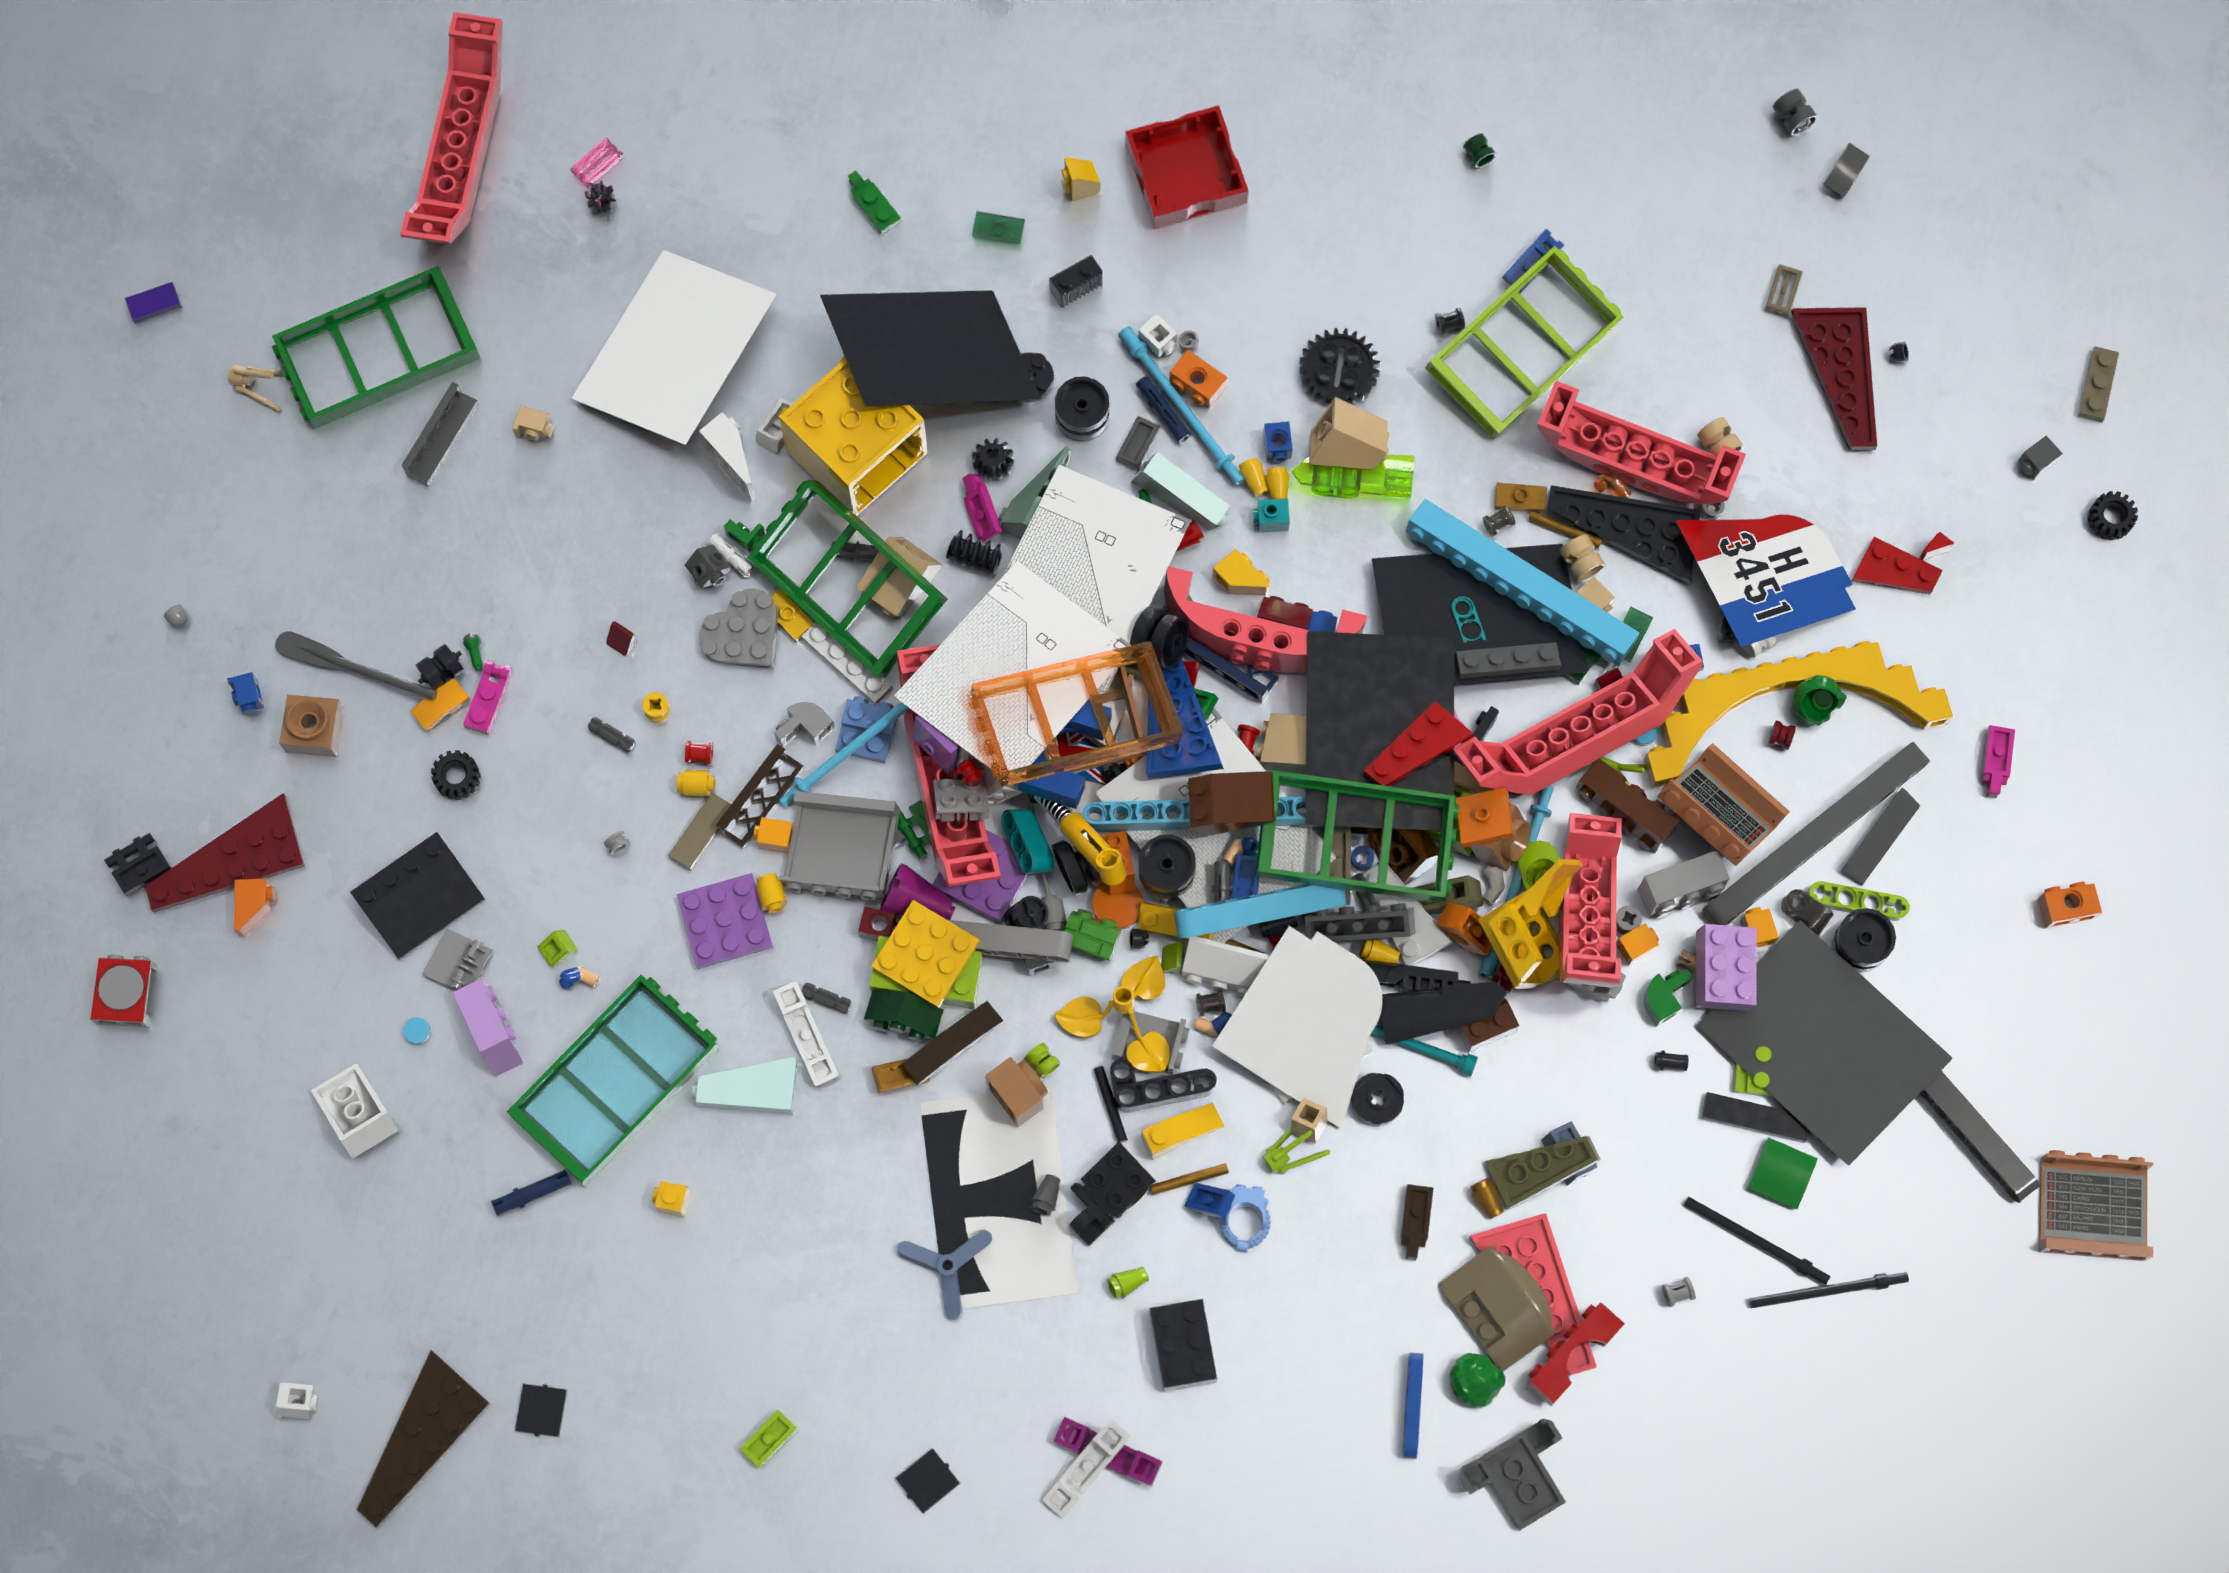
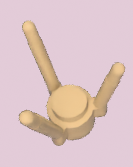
M232 365L228 374V382L235 385V391L245 393L277 412L281 411L280 407L247 389L246 386L252 385L254 377L272 379L273 375H282V371Z

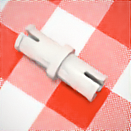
M718 533L709 539L707 546L714 545L724 556L727 563L737 570L742 577L746 578L751 574L755 565L747 560L736 546L730 545Z

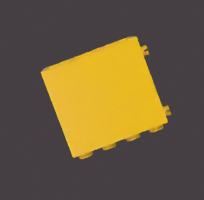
M845 356L835 368L789 408H784L779 414L786 451L815 480L819 481L856 516L928 453L924 419L910 405L865 406Z

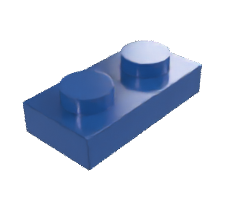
M1195 1182L1184 1207L1194 1212L1225 1219L1236 1195L1229 1190Z

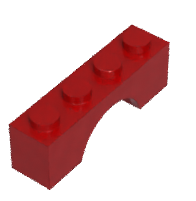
M1602 1302L1596 1307L1591 1304L1581 1315L1585 1320L1578 1327L1573 1324L1563 1335L1567 1340L1561 1347L1555 1344L1545 1355L1549 1360L1542 1367L1538 1363L1528 1374L1531 1380L1527 1385L1550 1406L1572 1384L1567 1372V1361L1571 1351L1583 1344H1596L1605 1347L1625 1325Z

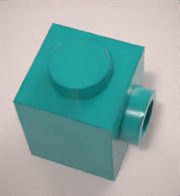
M1288 499L1258 500L1257 509H1253V524H1258V533L1289 531Z

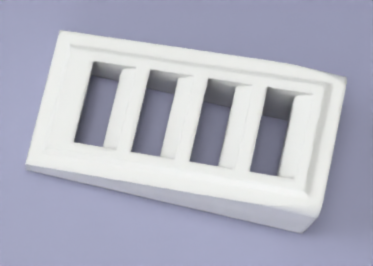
M780 398L756 432V443L778 453L784 444L780 421L776 420V418L779 419L780 411L784 408H789L793 403Z

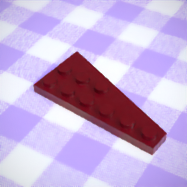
M1867 307L1792 308L1791 315L1850 450H1876L1877 434Z

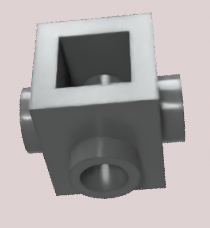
M714 545L696 549L684 565L702 588L720 585L726 579L725 575L731 568L724 556Z

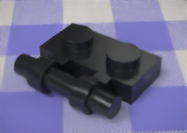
M151 833L143 837H136L133 839V843L121 850L119 848L112 852L113 855L104 859L109 868L119 864L120 868L111 873L126 896L171 869L158 846L148 850L147 846L155 842ZM138 851L140 852V856L127 862L126 859Z

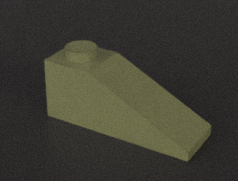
M1469 875L1448 879L1451 880L1450 895L1446 896L1441 903L1418 900L1428 914L1442 913L1448 902L1468 906L1471 909L1483 906L1480 881ZM1435 883L1413 888L1434 891Z

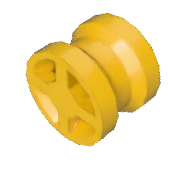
M654 692L644 698L643 710L650 721L659 723L668 718L670 706L663 694Z

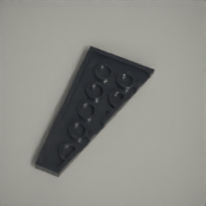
M1551 485L1546 512L1593 536L1603 539V541L1688 584L1690 583L1694 555L1676 521L1699 520L1701 510Z

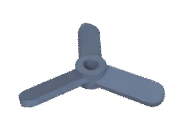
M980 1230L952 1253L941 1255L909 1241H903L898 1246V1254L903 1258L939 1272L946 1315L950 1319H958L962 1315V1303L957 1272L962 1265L991 1243L992 1235L987 1230ZM951 1262L953 1264L952 1269H943L944 1263Z

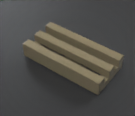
M1781 264L1778 265L1764 311L1769 312L1771 310L1774 311V314L1779 315L1781 313L1784 314L1783 317L1788 318L1803 271ZM1783 271L1786 272L1777 304L1775 305L1772 302ZM1791 274L1796 275L1786 308L1781 307Z

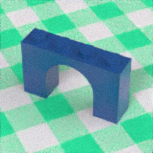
M1087 701L1058 734L1076 732L1103 741L1112 720V710L1109 707ZM1044 749L1017 780L1018 790L1077 809L1086 787L1085 776L1055 767L1045 757Z

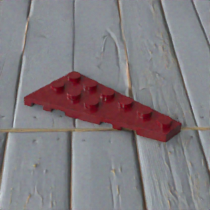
M282 793L147 884L145 889L151 911L153 913L233 889L235 887V880L269 878L305 867L286 795Z

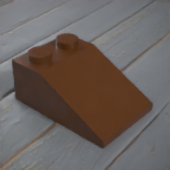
M1273 772L1214 773L1188 778L1190 828L1201 835L1210 836L1275 822Z

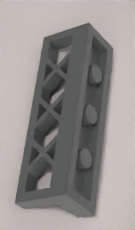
M451 383L402 463V467L408 477L428 487L479 405L478 400L462 393L458 384Z

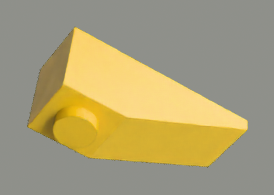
M1210 1103L1142 1130L1141 1137L1152 1160L1223 1128L1224 1124L1214 1104Z

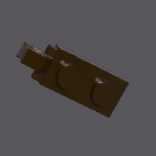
M1407 1184L1400 1236L1402 1238L1401 1244L1407 1245L1406 1260L1416 1261L1419 1247L1425 1248L1426 1241L1428 1240L1434 1187Z

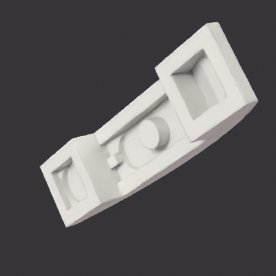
M797 980L773 990L772 992L814 1086L817 1087L839 1077Z
M1110 1418L1042 1501L1063 1518L1131 1436Z

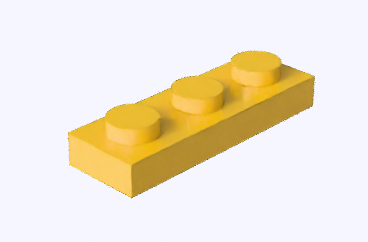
M1143 902L1140 906L1138 929L1178 936L1174 911L1181 909ZM1214 932L1197 937L1213 940Z

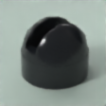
M1906 342L1895 343L1889 348V352L1894 353L1889 355L1892 361H1908L1909 352Z
M1131 929L1129 938L1130 948L1138 950L1145 948L1149 943L1147 940H1144L1149 938L1148 933L1142 929Z

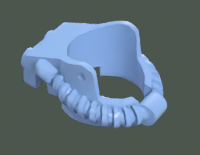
M1236 1184V1187H1233L1232 1193L1236 1196L1226 1218H1221L1219 1223L1221 1224V1233L1224 1234L1223 1237L1227 1239V1242L1235 1245L1236 1251L1247 1252L1249 1247L1253 1248L1255 1245L1258 1246L1259 1243H1262L1269 1233L1271 1220H1269V1211L1266 1210L1268 1199L1264 1197L1265 1190H1262V1187L1253 1186L1250 1189L1246 1188L1245 1185ZM1240 1207L1254 1209L1261 1219L1262 1227L1254 1237L1249 1238V1241L1238 1240V1237L1232 1233L1229 1227L1230 1215Z

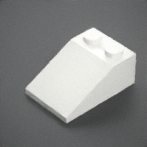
M722 412L699 430L704 450L743 494L753 502L756 499L741 442L743 438L739 432L741 428L734 418L730 417L728 419Z
M357 1063L311 1090L352 1159L399 1131Z

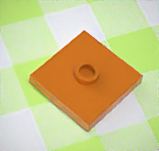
M1506 787L1455 799L1456 804L1459 805L1458 823L1463 848L1514 837L1509 795Z

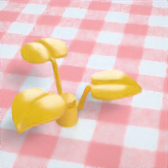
M1158 956L1143 959L1124 973L1121 986L1114 990L1113 1000L1108 1002L1109 1005L1102 1014L1100 1004L1091 997L1076 998L1055 1013V1018L1059 1025L1069 1034L1079 1038H1090L1098 1034L1102 1029L1100 1019H1104L1112 1008H1115L1120 1014H1129L1138 1040L1129 1044L1126 1054L1127 1060L1132 1064L1133 1068L1142 1072L1161 1073L1168 1067L1170 1049L1166 1039L1155 1031L1148 1032L1142 1037L1133 1011L1135 1007L1134 999L1137 996L1142 1000L1150 1001L1158 998L1165 989V975Z

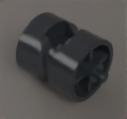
M443 644L433 652L432 658L425 657L415 664L421 673V678L417 680L421 685L425 682L433 690H437L447 683L446 679L448 677L453 679L465 671L458 658L462 653L460 651L456 653L454 651L451 652L447 645Z
M1026 896L1007 910L1005 925L1039 929L1048 919V908L1040 898Z

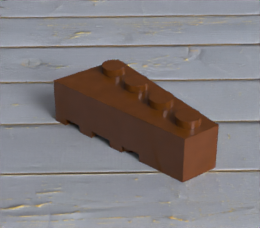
M1598 759L1578 781L1576 786L1578 793L1585 800L1593 801L1604 816L1622 818V831L1626 834L1631 833L1636 837L1639 845L1645 850H1651L1656 853L1675 832L1682 818L1676 813L1671 816L1665 811V805L1657 799L1655 801L1647 799L1642 788L1634 784L1629 786L1626 784L1627 779L1625 776L1601 759Z

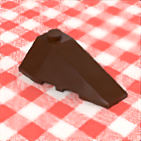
M1366 828L1370 838L1368 841L1371 849L1374 848L1379 860L1383 828ZM1392 829L1388 866L1407 885L1429 870L1437 861L1439 848L1424 830Z

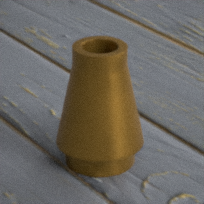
M1489 1177L1470 1187L1473 1192L1471 1195L1490 1219L1504 1212L1495 1182H1491Z

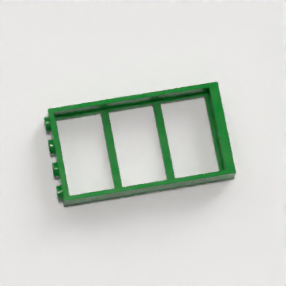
M439 265L272 335L275 345L271 346L277 360L282 358L285 364L281 367V370L287 381L292 380L294 387H291L290 390L295 401H301L303 408L299 410L305 423L310 421L314 429L481 359ZM433 287L462 350L418 369L390 305ZM382 309L410 373L366 390L338 327ZM331 331L359 394L315 412L287 349Z
M804 481L798 486L797 494L792 501H788L782 507V513L778 519L768 525L766 528L767 533L764 537L754 543L751 548L752 552L747 558L876 677H887L898 663L897 651L910 648L948 598L819 481ZM817 494L841 515L849 525L799 587L767 557ZM857 530L885 555L889 561L839 624L807 593ZM896 567H898L929 596L880 658L877 659L847 629Z
M1269 770L1273 772L1275 822L1260 826L1255 877L1441 903L1446 896L1450 895L1451 880H1447L1448 870H1452L1454 855H1450V849L1456 840V830L1453 829V820H1457L1459 805L1455 804L1456 796ZM1280 786L1328 792L1319 875L1271 868ZM1338 794L1386 800L1377 883L1329 876ZM1395 802L1443 808L1434 891L1386 884Z

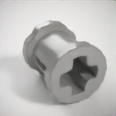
M1688 1276L1684 1277L1683 1281L1671 1285L1667 1283L1662 1284L1663 1295L1670 1308L1674 1307L1677 1302L1686 1299H1696L1694 1286Z

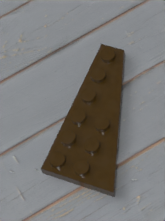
M432 1350L425 1361L357 1508V1511L378 1529L491 1405Z

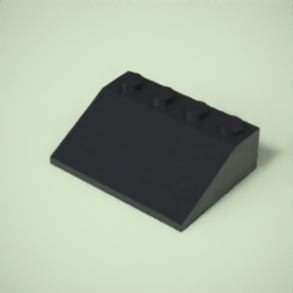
M438 832L428 837L350 892L398 960L407 956L485 901L481 892Z

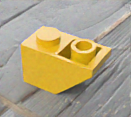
M1071 157L1064 158V168L1061 169L1063 180L1061 182L1065 194L1069 193L1072 201L1099 194L1100 181L1093 161Z
M1234 549L1213 568L1212 577L1229 594L1266 595L1269 593L1270 580L1268 576L1261 570L1257 571L1252 566L1251 559L1245 553L1240 554Z

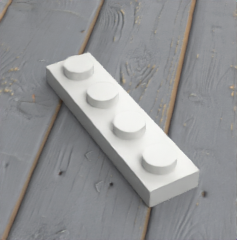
M817 622L802 635L803 641L874 705H877L893 689V685L884 677H876Z

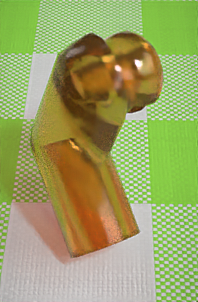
M1603 474L1594 482V487L1598 492L1612 489L1619 497L1625 498L1632 494V491L1617 476Z

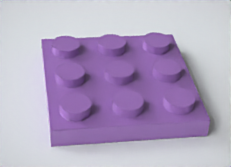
M986 830L988 842L992 850L996 852L1001 878L948 887L941 872H939L932 885L949 898L1001 924L1028 874L1022 871L1009 841Z
M752 873L677 894L697 970L773 948Z

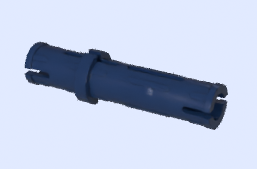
M1149 376L1141 378L1135 385L1147 399L1149 408L1155 410L1179 444L1188 440L1192 434L1167 403L1165 394L1158 391Z
M566 1169L559 1173L521 1189L516 1187L512 1189L513 1192L491 1200V1203L498 1217L517 1207L522 1209L525 1207V1204L570 1186L572 1183Z

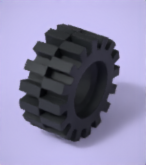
M2108 491L2106 495L2105 493L2100 495L2089 509L2088 520H2091L2089 526L2090 528H2096L2093 531L2096 535L2099 532L2102 533L2100 538L2105 539L2106 536H2109V540H2114L2115 537H2117V540L2121 539L2136 524L2138 515L2135 514L2138 512V508H2133L2135 504L2133 500L2127 501L2129 498L2127 494L2121 497V492L2119 491L2115 495H2113V491ZM2107 508L2118 510L2122 515V521L2117 524L2110 523L2104 517V510Z
M455 750V753L447 751L446 756L441 754L438 756L440 760H435L433 763L434 768H431V774L433 775L431 778L436 789L442 796L446 795L451 800L453 797L456 800H461V796L468 798V793H474L476 791L475 786L480 784L479 778H481V774L476 762L472 757H469L468 753L463 752L462 754L460 750ZM455 766L462 767L466 773L463 781L458 784L449 783L446 779L448 770Z

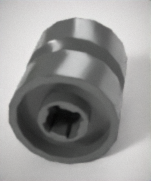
M1793 89L1785 93L1773 104V109L1779 118L1785 119L1784 125L1792 136L1804 132L1818 119L1812 107L1805 105L1807 100L1799 89Z

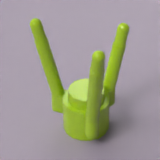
M1291 1126L1273 1146L1266 1150L1267 1153L1263 1155V1158L1274 1174L1279 1170L1284 1174L1292 1168L1327 1156L1331 1152L1330 1150H1325L1287 1164L1291 1160L1287 1153L1313 1134L1312 1130H1308L1283 1148L1281 1145L1292 1134Z

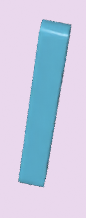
M1303 884L1256 894V897L1255 895H1249L1174 911L1178 938L1194 937L1347 905V897L1344 889Z

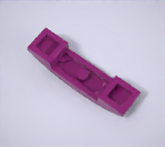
M1064 1417L1053 1442L1080 1455L1097 1435V1432ZM1123 1445L1105 1468L1152 1487L1163 1461L1140 1450L1137 1451Z

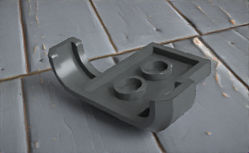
M1542 1418L1534 1425L1488 1453L1461 1467L1459 1478L1470 1495L1491 1484L1516 1527L1521 1531L1566 1503V1500L1538 1456L1561 1441L1563 1437L1552 1420Z

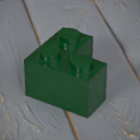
M872 990L864 1020L872 1023V1028L887 1032L888 1029L899 1033L906 1032L909 1034V1039L923 1042L924 1039H934L936 1037L944 1010L907 991Z

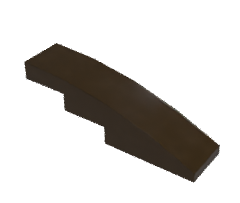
M986 1001L927 1043L903 1062L901 1067L918 1086L957 1060L959 1055L979 1043L982 1037L999 1027L1003 1019L990 1003Z

